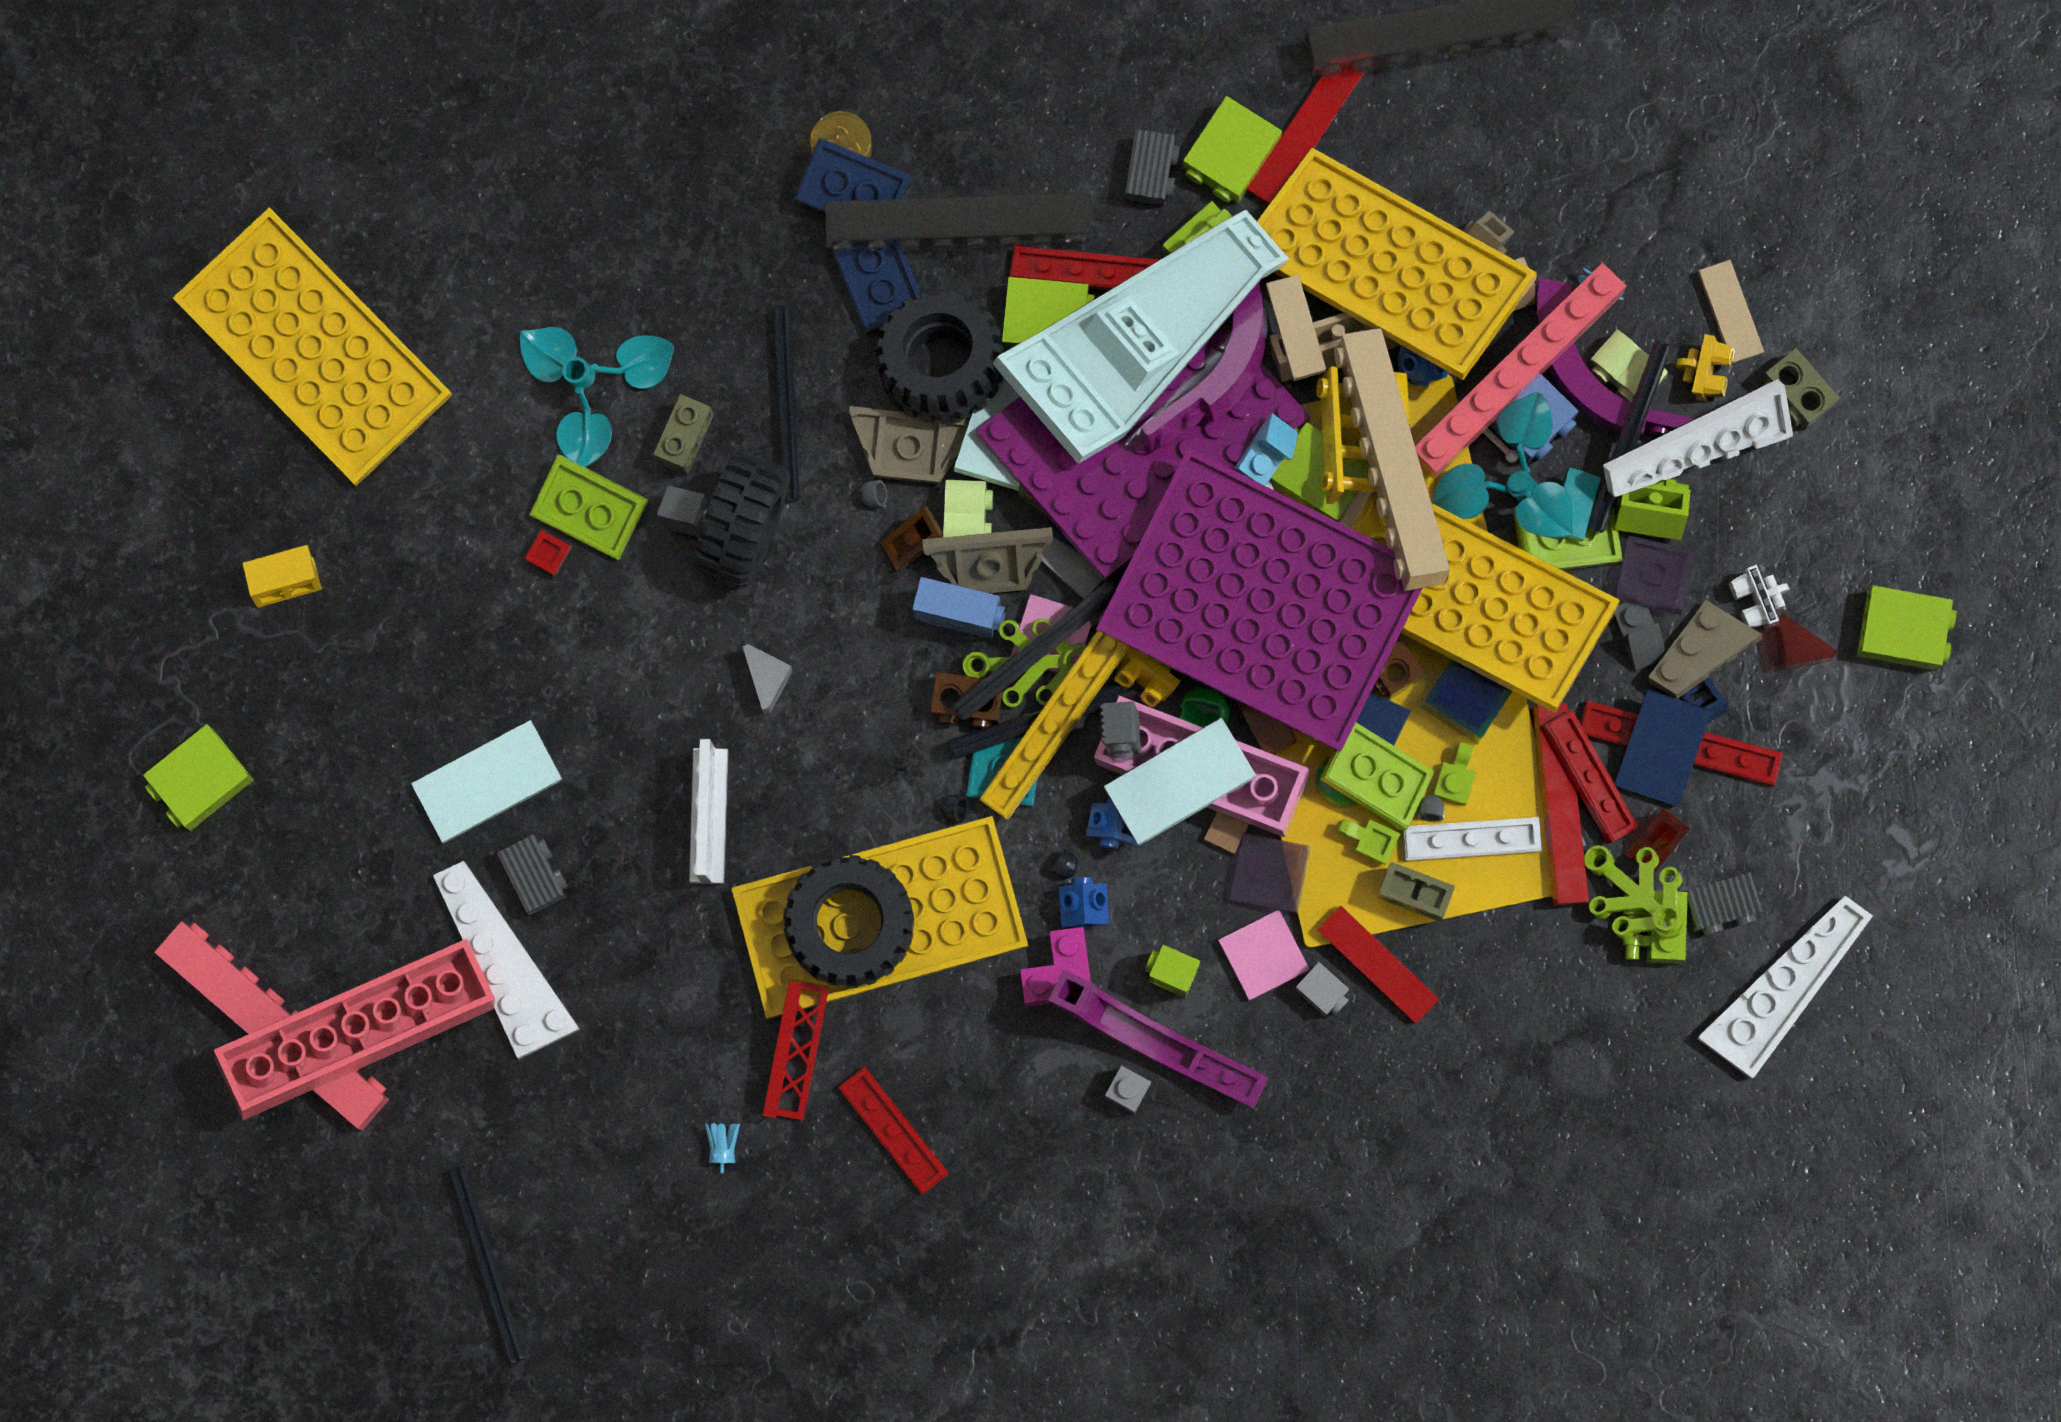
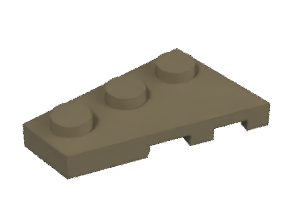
M1705 600L1648 676V682L1673 698L1678 699L1707 679L1709 674L1724 663L1728 664L1738 657V653L1748 646H1754L1761 641L1762 634Z

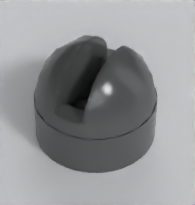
M881 480L869 481L863 484L859 492H863V498L860 501L865 506L881 507L887 502V489Z
M1435 795L1425 796L1418 806L1417 818L1428 822L1443 821L1445 811L1443 801Z

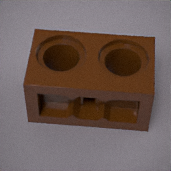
M1400 635L1374 685L1380 696L1386 694L1389 700L1423 679L1425 675L1424 670ZM1391 667H1398L1404 672V679L1401 682H1392L1387 678L1386 670Z
M936 672L931 715L932 717H938V723L957 725L958 720L971 722V727L979 729L989 727L991 724H998L1003 690L991 699L993 706L989 711L979 712L977 710L970 717L963 720L953 708H947L941 704L942 696L947 692H954L961 698L985 678Z

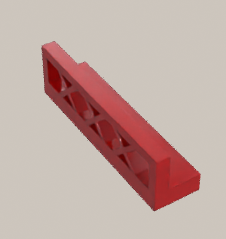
M789 978L763 1116L776 1118L778 1115L799 1120L804 1119L829 986ZM801 989L821 992L819 1006L808 1013L804 1011L799 1003ZM797 1009H799L803 1016L795 1021ZM817 1012L814 1025L809 1017ZM806 1020L814 1031L813 1037L800 1047L792 1036L793 1029ZM792 1042L796 1050L789 1054ZM811 1045L809 1057L807 1058L803 1050ZM799 1053L807 1064L806 1072L793 1080L786 1070L788 1060ZM785 1075L790 1083L782 1088ZM804 1079L803 1088L801 1092V1090L797 1086V1083ZM792 1086L800 1097L798 1111L778 1107L781 1094Z

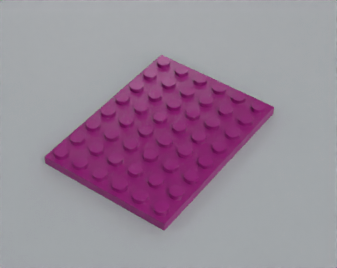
M1225 321L1125 437L1079 464L1021 396L976 430L977 437L1104 582L1130 563L1188 448L1236 471L1234 467L1270 413L1276 415L1293 429H1301L1306 422H1310L1311 417L1261 362L1248 389L1239 401L1216 422L1206 414L1197 425L1185 429L1168 446L1161 447L1154 453L1147 447L1140 427L1195 388L1213 371L1221 360L1232 333V329Z
M1188 448L1096 630L1341 752L1423 588L1404 590L1402 580H1398L1394 572V560L1396 558L1392 549Z

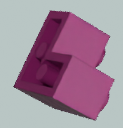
M1084 927L1050 931L1054 965L1020 969L1025 1007L1050 1004L1051 1002L1048 1000L1063 970L1091 982Z

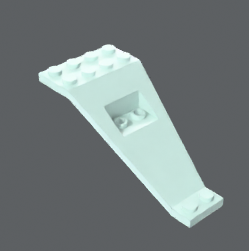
M1244 210L1044 331L997 356L993 365L1079 464L1125 437L1262 278L1283 267L1289 258L1249 212Z

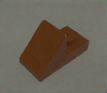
M926 506L880 543L897 571L905 569L924 554L922 539L942 538L944 534L928 506Z

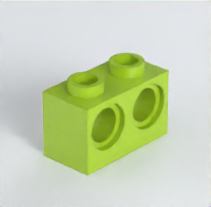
M1162 945L1160 952L1153 950L1146 965L1145 972L1150 974L1148 982L1186 998L1198 971L1200 960Z

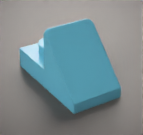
M1270 413L1234 469L1242 475L1266 486L1282 460H1291L1293 457L1298 432L1276 415Z

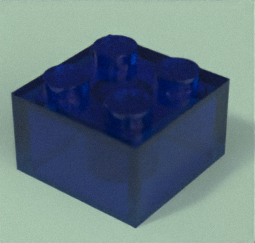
M1451 660L1421 708L1478 745L1513 691Z

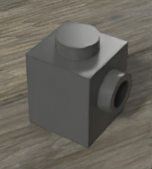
M668 486L657 517L667 530L699 537L700 529L710 503L705 494Z

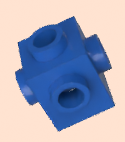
M1400 345L1397 355L1398 373H1406L1407 379H1410V384L1429 386L1431 381L1447 377L1448 371Z
M1111 798L1107 799L1106 804L1092 803L1086 836L1098 839L1099 846L1110 849H1118L1119 844L1138 845Z
M1091 877L1072 879V885L1059 887L1061 927L1090 928L1109 924L1107 884L1093 883Z

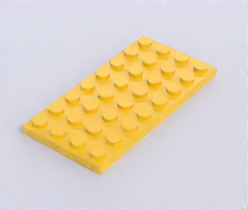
M1311 148L1257 221L1289 258L1283 267L1273 273L1282 278L1299 275L1303 290L1372 329L1381 328L1384 336L1462 380L1467 376L1536 280L1537 272L1314 148Z
M270 207L173 297L176 303L355 486L366 478L452 396V393Z
M1372 492L1350 529L1388 547L1385 539V530L1387 529L1385 519L1380 518L1377 511L1378 494ZM1431 503L1450 571L1444 584L1424 587L1401 633L1556 713L1619 606L1620 600Z
M993 816L852 854L858 855L862 859L875 860L884 868L891 870L906 889L914 914L913 939L906 951L907 955L902 962L895 966L891 974L887 977L886 975L881 977L876 983L871 985H859L858 988L828 985V983L811 976L809 972L802 968L792 954L784 934L783 912L788 902L787 896L790 890L794 889L798 883L797 879L803 873L806 874L812 869L811 866L732 888L767 1019L782 1015L789 978L829 986L826 1002L828 1003L1029 947ZM844 890L831 895L822 904L817 917V928L821 939L831 949L841 953H856L866 949L875 941L881 927V915L876 903L868 895L855 890ZM801 989L799 1003L802 1008L806 1009L819 1005L821 992Z

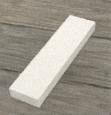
M1539 817L1409 826L1407 830L1403 831L1405 861L1536 853L1542 851Z

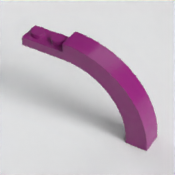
M1539 278L1534 304L1535 328L1571 294L1572 284ZM1573 343L1548 368L1551 377L1565 397L1578 410L1604 428L1621 434L1632 403L1611 392L1593 376L1580 357L1575 343ZM1649 409L1638 440L1640 441L1644 429H1650V434L1661 437L1696 420V418Z
M1259 282L1233 311L1234 319L1230 341L1221 360L1213 371L1195 388L1140 427L1145 444L1153 453L1159 448L1171 444L1175 437L1188 427L1197 425L1206 414L1216 422L1239 401L1250 386L1262 361L1267 340V313Z
M1063 970L1048 1000L1070 1016L1119 1044L1252 1109L1255 1108L1269 1079L1267 1076L1149 1019L1111 997L1093 983L1066 970Z

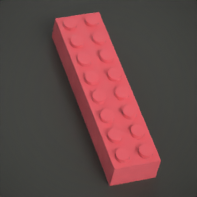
M467 939L214 1049V1059L242 1120H245L494 1009L495 997Z

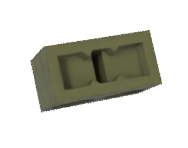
M1797 348L1768 370L1761 379L1764 383L1763 386L1777 379L1780 381L1779 373L1789 372L1794 376L1795 384L1785 385L1790 420L1795 426L1800 424L1804 430L1830 410L1840 399ZM1801 398H1813L1817 404V409L1813 411L1806 410L1801 404Z
M679 395L653 454L657 463L688 475L714 416L710 406L684 395Z
M1391 862L1377 898L1441 922L1455 886Z

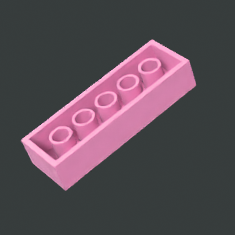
M1119 696L1117 702L1132 701L1122 696ZM1132 701L1135 703L1139 713L1141 754H1134V759L1113 760V756H1110L1104 747L1102 736L1094 759L1098 766L1124 775L1203 728ZM1236 741L1257 778L1207 806V808L1285 837L1309 779V769Z

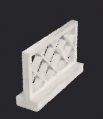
M700 739V748L693 749L690 884H724L728 750L715 749L710 739Z

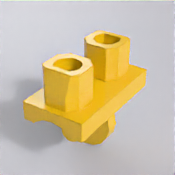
M1705 334L1699 361H1697L1699 350L1690 348L1688 358H1679L1676 364L1677 368L1684 370L1682 380L1684 382L1692 383L1694 373H1696L1692 393L1696 395V400L1704 402L1707 401V396L1725 397L1728 379L1724 376L1712 375L1715 364L1731 367L1734 357L1733 347L1717 342L1715 336Z
M1131 647L1116 666L1118 670L1114 680L1127 688H1130L1134 681L1137 680L1138 684L1145 688L1140 697L1150 707L1156 706L1160 701L1164 702L1180 683L1179 679L1169 673L1171 669L1168 666Z

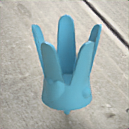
M704 1123L710 1146L709 1163H720V1173H723L724 1163H735L734 1148L740 1123L730 1125L727 1140L724 1124L721 1123L717 1126L715 1123H712L709 1129L708 1124Z

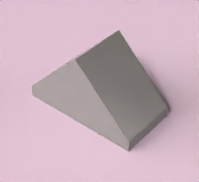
M749 644L742 646L764 715L771 713L793 672L792 667Z

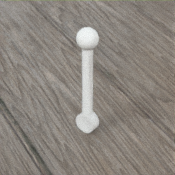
M1488 428L1483 432L1505 454L1508 462L1513 463L1517 461V451L1510 450Z

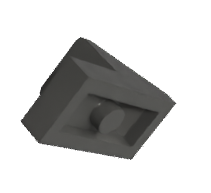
M1641 596L1620 604L1614 612L1613 618L1634 670L1638 671L1659 663L1666 654L1659 623L1654 624L1644 597Z

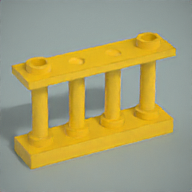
M1331 366L1319 378L1316 387L1317 397L1321 398L1325 469L1321 486L1322 490L1326 492V504H1334L1344 493V490L1377 493L1376 488L1370 486L1369 478L1343 476L1342 458L1366 461L1368 459L1367 457L1363 458L1360 446L1342 445L1341 427L1359 429V427H1354L1351 415L1340 414L1339 396H1346L1343 390V383H1338L1337 367ZM1394 372L1410 428L1407 374Z

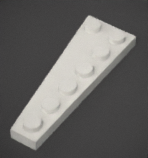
M1777 379L1604 464L1603 468L1608 491L1614 497L1655 484L1660 480L1679 476L1683 469L1695 465L1698 468L1708 466L1712 459L1721 456L1729 459L1738 456L1739 450L1751 446L1758 449L1792 437L1793 432L1785 385Z
M462 861L433 875L462 939H467L495 997L494 1008L517 1058L520 1059L579 1031L580 1029L508 926L468 865Z
M1844 896L1699 1035L1697 1040L1744 1075L1753 1079L1873 916L1847 896Z

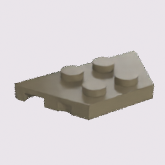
M854 406L849 408L851 420L872 476L876 478L940 484L959 455L970 419L951 418L952 423L942 424L941 419H934L933 423L922 422L921 415L919 414L916 418H912L906 415L905 412Z
M1052 528L922 539L923 552L926 556L931 555L937 563L939 572L944 578L949 579L952 585L985 593L1026 590L1030 584L1032 573L1038 569L1042 561V553L1047 544L1051 545L1053 541Z

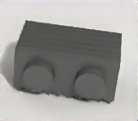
M1140 129L1135 130L1125 200L1164 206L1165 197L1172 198L1175 178L1169 177L1171 165L1177 166L1180 146L1174 145L1175 135Z
M1132 701L1103 703L1100 706L1102 711L1100 713L1102 716L1101 728L1103 730L1102 742L1107 753L1113 756V760L1116 761L1134 759V754H1141L1139 713L1135 703Z
M530 835L497 853L526 912L530 916L566 898L563 889L567 888L568 885L559 869L552 870L548 859L553 856L544 839L538 842L534 835Z
M1751 872L1685 891L1687 892V912L1693 932L1702 930L1704 936L1723 931L1722 924L1735 921L1737 927L1756 921L1755 915L1762 912Z

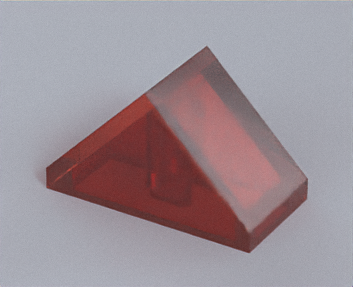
M1782 613L1778 617L1779 621L1775 623L1774 628L1783 670L1827 663L1838 653L1836 649Z
M1662 808L1626 855L1638 863L1636 860L1637 852L1644 847L1652 848L1659 857V863L1654 868L1655 873L1690 828ZM1652 855L1645 856L1643 862H1649L1652 859Z

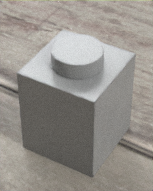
M1320 962L1314 966L1295 988V991L1324 1017L1330 1011L1336 1015L1349 1001L1344 996L1349 988Z
M1121 1065L1105 1094V1099L1135 1114L1151 1085V1081Z

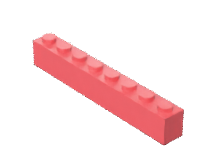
M1601 263L1415 446L1421 468L1435 480L1501 415L1510 403L1514 402L1623 295L1626 285L1606 265Z
M181 921L155 951L160 958L248 1034L299 1013L294 1010L290 1014L281 1005L285 1000L271 988L266 992L256 984L260 978L246 966L240 970L231 963L234 956L219 944L214 948L208 943L206 939L209 937V934L195 922L189 926ZM358 1070L313 1089L343 1117L362 1131L389 1101L383 1094L386 1088L373 1076L366 1080L357 1072Z

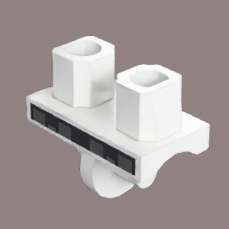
M1757 565L1747 568L1743 575L1729 583V587L1735 600L1748 595L1752 596L1755 606L1741 611L1744 624L1751 628L1764 626V629L1775 626V623L1779 621L1771 598L1776 609H1780L1786 606L1782 594L1790 589L1787 583L1777 585L1774 575H1770L1764 578L1768 587L1767 590Z

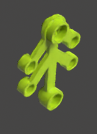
M1040 618L1033 623L1032 631L1036 637L1040 635L1037 631L1038 623L1045 622L1050 627L1052 622L1049 619ZM1005 620L1001 623L999 627L1000 636L1005 640L1012 641L1020 650L1031 642L1020 631V626L1016 621ZM1008 623L1015 627V634L1013 636H1007L1004 633V626ZM1064 640L1055 648L1060 654L1044 656L1029 668L1013 687H1009L1003 692L1002 699L1005 705L1009 707L1020 705L1024 694L1048 668H1061L1048 685L1041 686L1036 692L1037 701L1045 706L1047 702L1041 699V691L1049 689L1053 695L1073 667L1072 657L1075 654H1082L1087 646L1080 643L1071 645ZM973 652L965 657L963 670L967 676L983 678L989 671H995L1011 657L988 658L985 653ZM974 659H981L983 661L984 668L981 671L973 669L972 662ZM1013 690L1018 693L1019 700L1016 703L1008 701L1007 694L1009 691Z
M1597 845L1591 847L1586 852L1584 860L1590 872L1597 876L1605 875L1628 895L1626 897L1607 899L1603 896L1593 898L1589 904V909L1597 919H1605L1612 912L1641 909L1646 910L1651 915V917L1629 919L1626 916L1616 918L1612 924V929L1620 939H1629L1635 932L1656 931L1660 937L1671 939L1679 936L1684 931L1687 918L1682 909L1677 907V888L1682 883V876L1674 867L1664 868L1659 875V880L1663 884L1662 906L1654 900V868L1659 863V857L1652 848L1644 847L1637 852L1639 886L1614 865V858L1606 847ZM1652 855V859L1649 862H1643L1645 856ZM1600 860H1606L1602 866L1597 867V863ZM1669 875H1676L1672 882H1666ZM1606 904L1604 910L1596 912L1598 905ZM1675 919L1673 925L1666 927L1668 920ZM1629 924L1627 930L1619 932L1621 925Z

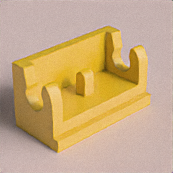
M308 545L243 563L249 593L257 608L322 590L316 564L311 556Z

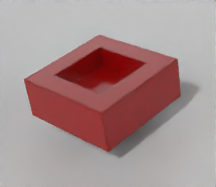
M541 530L524 559L555 577L570 552L571 546Z

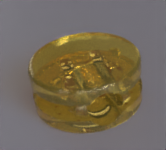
M844 111L832 112L822 117L815 124L810 137L812 152L818 138L821 137L864 156L871 157V134L866 123L857 115Z

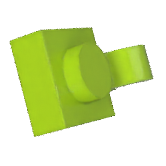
M1460 742L1453 765L1443 762L1433 795L1463 805L1467 804L1476 774L1475 771L1467 769L1473 745Z
M1344 818L1336 832L1344 837L1358 841L1355 852L1383 865L1387 864L1400 836V833L1371 819L1368 820L1364 828Z

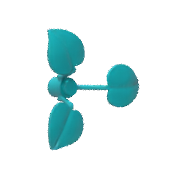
M547 327L520 332L521 353L530 373L538 380L546 383L557 382L563 375L576 388L575 392L580 398L584 414L573 412L566 415L559 423L556 434L558 445L563 454L568 459L584 467L593 464L605 453L612 438V428L609 419L603 414L590 415L591 410L584 394V389L593 384L595 373H625V379L632 387L650 389L664 379L674 351L673 344L666 339L656 336H637L625 341L617 350L616 358L622 367L613 368L598 366L597 364L590 366L584 359L576 357L577 346L574 338L561 328Z
M1538 392L1531 393L1510 403L1500 415L1498 422L1500 435L1508 444H1518L1517 453L1522 468L1521 471L1513 473L1508 478L1507 485H1501L1492 481L1484 482L1485 474L1480 466L1461 464L1449 470L1441 478L1433 495V504L1461 519L1474 518L1483 512L1489 502V494L1486 488H1493L1502 491L1504 494L1510 493L1519 502L1515 511L1519 524L1528 532L1547 538L1572 536V502L1569 493L1557 483L1544 482L1538 485L1529 475L1530 469L1527 466L1524 454V446L1537 450L1542 448L1550 438L1553 419L1549 403L1545 397Z

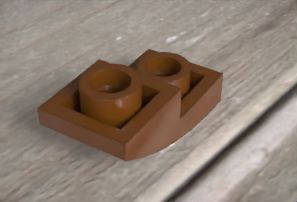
M1237 701L1263 751L1276 755L1297 743L1290 727Z

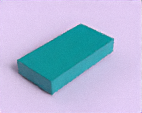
M1571 467L1566 470L1562 487L1569 493L1572 502L1573 534L1567 538L1581 542L1585 537L1601 477Z

